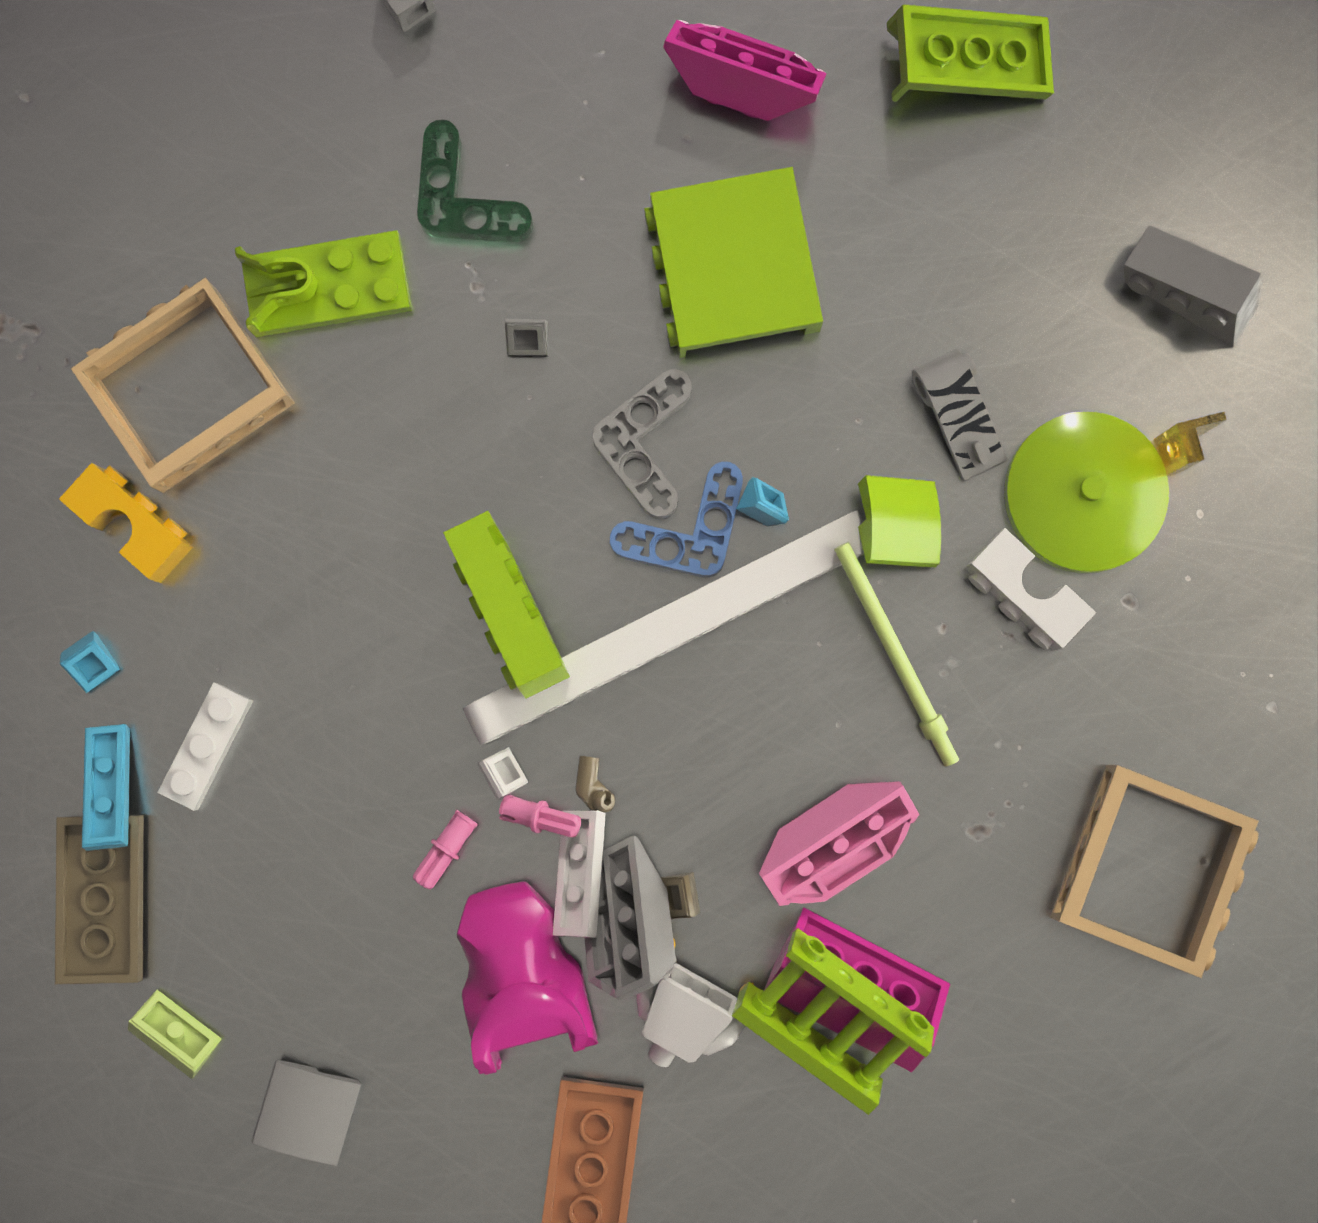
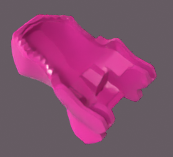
M526 881L505 884L470 895L465 903L457 931V938L469 963L468 978L461 996L471 1038L473 1064L478 1069L479 1074L488 1075L496 1073L497 1070L501 1069L502 1062L499 1054L501 1050L568 1033L574 1052L598 1044L597 1032L581 966L569 953L565 952L558 936H553L554 909Z

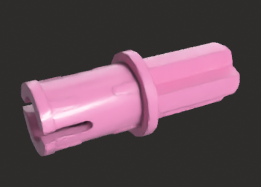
M508 794L503 798L499 808V814H501L499 818L502 821L524 825L531 828V831L534 833L546 830L568 837H576L581 826V818L579 816L549 808L548 803L543 800L536 803Z
M458 810L454 812L455 814L437 840H431L432 848L413 874V879L426 889H432L436 885L453 858L459 859L457 853L475 827L478 826L475 821Z

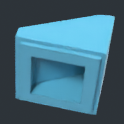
M94 631L60 654V665L86 693L120 670V667Z

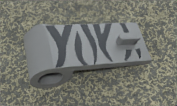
M955 349L913 369L912 379L923 402L927 406L932 407L961 479L965 481L1007 461V457L974 379V376L977 375L975 363L968 353L962 354L958 349Z

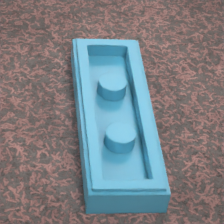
M126 724L85 728L82 848L86 851L128 847L130 728Z

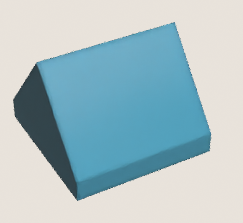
M752 477L736 509L766 526L785 524L789 517L784 493L758 478Z

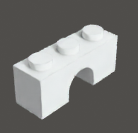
M1004 528L965 567L971 574L968 579L984 594L990 591L1001 602L998 607L1008 618L1015 622L1020 619L1031 630L1028 633L1030 638L1041 648L1047 650L1050 647L1053 651L1062 649L1096 612L1066 584L1056 588L1047 599H1036L1030 596L1023 587L1022 573L1035 555Z

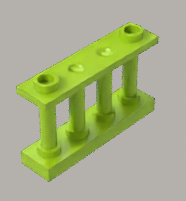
M797 928L792 933L786 957L791 960L790 963L765 990H760L748 982L739 992L732 1017L869 1115L879 1105L883 1083L880 1075L909 1046L926 1058L931 1053L934 1027L922 1014L911 1011L826 949L825 945L818 938L808 936ZM807 971L826 986L799 1015H794L779 1004L778 1001L801 975ZM841 996L858 1008L860 1012L833 1040L827 1039L812 1028V1026ZM876 1021L895 1036L867 1065L862 1064L846 1051Z

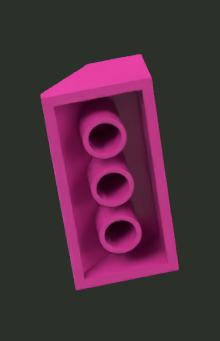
M803 907L774 963L765 989L790 963L791 960L786 957L792 933L799 928L808 936L818 938L825 945L826 949L911 1011L922 1014L934 1027L933 1048L950 983ZM805 971L778 1002L800 1014L826 985ZM840 996L816 1022L839 1034L860 1010ZM874 1021L855 1043L877 1054L895 1035ZM909 1046L893 1063L913 1072L924 1059V1056Z

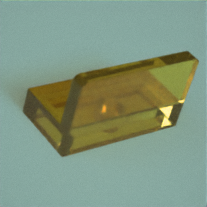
M1225 412L1177 423L1153 439L1156 450L1166 469L1167 477L1180 474L1205 460L1198 436L1205 434L1226 421Z

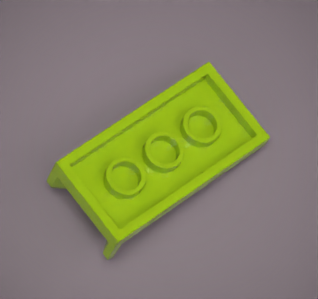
M903 4L886 23L887 31L898 41L901 83L891 93V98L894 102H897L908 90L1047 99L1054 94L1048 17Z
M398 230L253 255L246 253L241 246L235 248V255L242 263L249 317L245 321L246 327L255 337L412 311Z

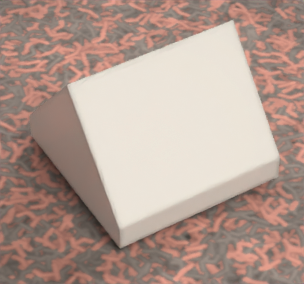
M509 747L478 763L480 771L497 800L528 783Z

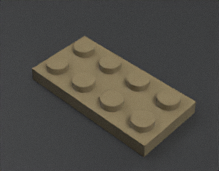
M144 815L129 816L128 847L89 851L82 848L83 817H57L55 984L138 983L143 981Z

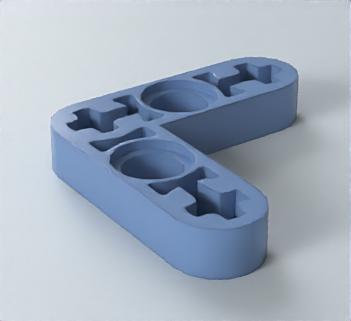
M719 462L710 468L693 536L632 521H624L617 524L611 531L610 545L613 552L620 558L699 577L709 578L715 576L721 571L726 557L743 484L741 470L731 462ZM723 471L730 472V479L736 481L735 486L728 485L724 499L733 500L732 506L722 501H707L708 495L717 498L719 483L713 481L714 476L721 477ZM719 509L726 514L727 524L723 529L713 531L707 528L704 523V516L709 510ZM627 530L634 531L635 539L646 542L645 534H653L654 536L649 544L650 556L641 555L644 551L642 546L631 545L629 551L622 550V543L616 541L618 535L625 536ZM665 538L674 540L679 547L678 555L669 561L660 559L655 552L657 543ZM685 542L693 544L690 549L692 553L703 554L705 548L712 549V556L718 558L717 564L710 563L708 569L700 568L701 562L698 559L689 558V566L681 565L680 563L685 555Z

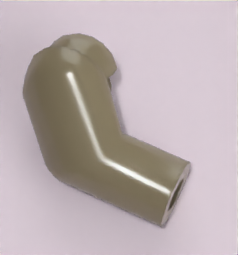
M580 756L575 788L576 794L591 811L604 813L611 811L615 806V796L597 779L600 758Z

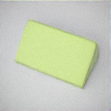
M158 990L152 994L128 1022V1030L191 1079L198 1073L222 1040Z

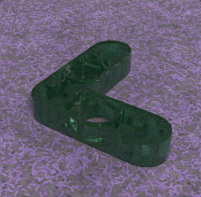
M435 120L430 123L425 129L423 136L417 207L418 221L424 232L429 236L439 238L522 242L527 239L532 233L534 226L531 212L523 203L457 198L461 157V138L456 126L447 120ZM441 133H447L449 140H452L445 142L444 145L446 159L439 158V148L436 141L433 140L440 139ZM438 169H443L450 173L448 184L441 188H436L429 184V176ZM433 197L440 199V210L442 215L446 217L439 219L438 225H432L430 218L427 217L434 214L435 202ZM473 210H480L487 216L486 223L479 229H471L465 225L466 215ZM498 212L499 220L510 221L513 218V214H519L521 221L525 223L518 224L517 230H511L509 223L497 222L498 230H493L494 217L492 213Z

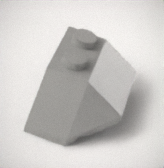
M634 835L603 850L597 938H585L588 981L619 1001H623L655 986L676 963L667 888L640 840Z

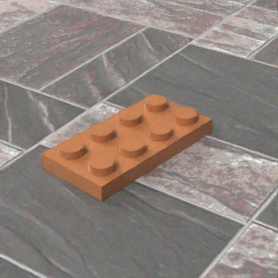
M567 1077L561 1078L542 1223L627 1222L644 1088Z

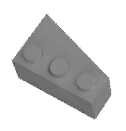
M1151 225L1147 227L1124 264L1125 283L1133 291L1150 297L1231 347L1235 346L1257 310L1262 273Z

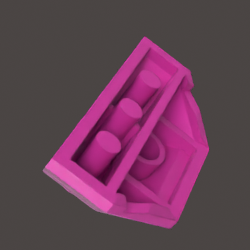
M676 20L663 46L693 95L704 98L712 104L723 105L743 112L748 117L760 118L765 121L772 120L815 102L827 74L821 69H816L809 61L795 52L721 26L701 23L689 25L686 21Z

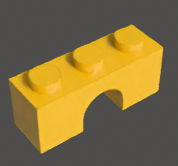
M91 463L59 500L88 526L101 531L113 519L126 515L132 525V534L119 553L148 579L162 583L193 548L183 539L188 533L171 518L168 517L164 522L157 516L154 511L158 506L140 491L136 495L131 493L125 487L128 480L115 468L109 465L106 469H103Z

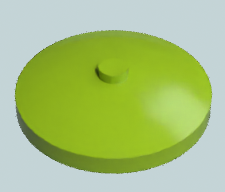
M1074 412L1056 417L1044 423L1018 447L1006 473L1004 499L1007 516L1013 530L1024 546L1037 558L1053 567L1069 572L1098 573L1131 561L1152 543L1166 517L1169 503V484L1166 469L1160 455L1148 438L1137 428L1122 419L1108 414Z

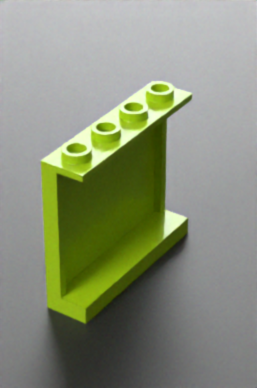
M793 166L650 193L651 207L644 208L648 232L656 231L658 245L651 246L655 270L663 269L665 284H659L660 298L663 309L670 307L673 322L666 323L670 347H678L680 358L686 356L687 350L803 329L804 335L820 332L823 317Z

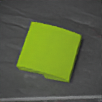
M866 475L858 483L866 520L858 526L866 563L936 568L940 564L941 517L935 481Z

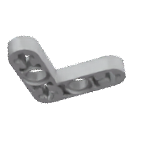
M677 369L667 370L599 421L592 433L596 450L643 510L655 519H666L676 511L678 494L638 441L690 400L692 394L691 381L687 374ZM670 380L673 384L682 382V396L677 398L676 395L671 394L663 400V405L667 408L661 411L657 400L649 394L655 391L657 398H659L667 391V381ZM639 403L649 404L654 410L653 418L645 424L637 423L631 417L632 408ZM605 429H608L610 432L620 431L621 433L617 437L622 448L626 450L628 445L631 444L634 449L623 453L619 460L614 462L612 458L618 456V451L611 443L601 444L604 440L602 432ZM632 458L643 460L647 466L646 474L636 480L628 478L624 473V466L628 460ZM654 475L659 479L652 483L656 491L661 495L665 492L670 494L667 499L669 507L664 510L660 506L654 509L650 506L653 502V497L647 488L644 489L642 494L636 490L647 485Z

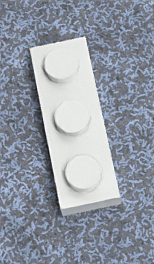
M213 682L157 793L193 811L199 810L253 700L219 683Z
M563 811L579 816L581 818V826L576 837L560 835L553 936L597 938L605 813L600 811Z

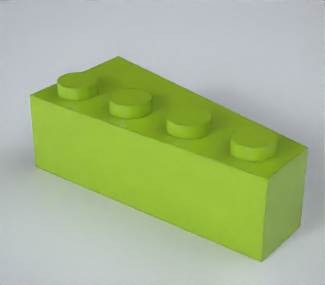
M489 511L443 532L457 561L453 564V567L462 585L468 584L473 596L468 598L477 618L479 620L484 618L490 629L484 632L493 653L496 655L501 652L506 663L500 669L511 690L518 688L525 699L570 678L512 552Z

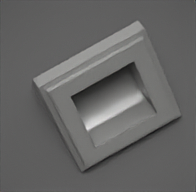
M505 319L507 355L547 356L548 321L546 319Z

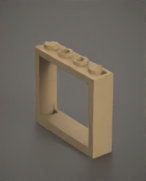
M206 277L192 287L185 285L180 290V295L170 302L160 303L152 307L147 312L145 319L134 326L130 325L118 330L114 334L112 341L102 348L89 350L86 352L88 357L71 368L150 487L162 493L295 404L218 290ZM212 306L268 388L157 463L101 380Z
M1107 765L1050 918L1202 978L1204 970L1208 971L1214 962L1216 950L1213 945L1218 931H1223L1228 923L1230 909L1227 907L1232 893H1236L1242 885L1244 870L1241 868L1245 857L1253 851L1257 844L1258 831H1256V827L1259 821L1119 765ZM1128 785L1233 826L1185 958L1079 916Z

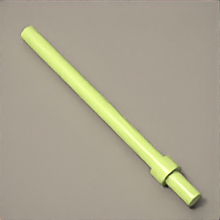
M846 542L836 547L834 551L922 721L919 723V726L926 740L932 741L945 767L959 761V758L946 734L948 727L942 715L935 713L850 543Z

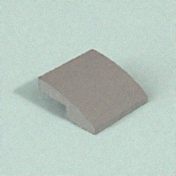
M275 1060L251 1140L252 1144L289 1156L337 1166L361 1086L360 1082L356 1079L318 1072L316 1067Z

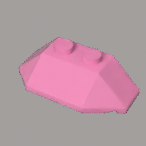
M900 781L847 784L778 830L759 875L779 906L789 905L790 903L825 902L893 858L904 841L910 824L916 821L919 813Z

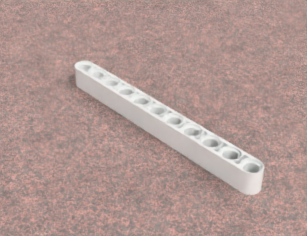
M859 511L851 512L562 657L570 678L525 699L518 688L511 690L506 685L465 706L463 711L480 745L489 743L841 566L842 564L834 549L846 542L850 543L856 557L863 555L864 551L858 526L864 521Z

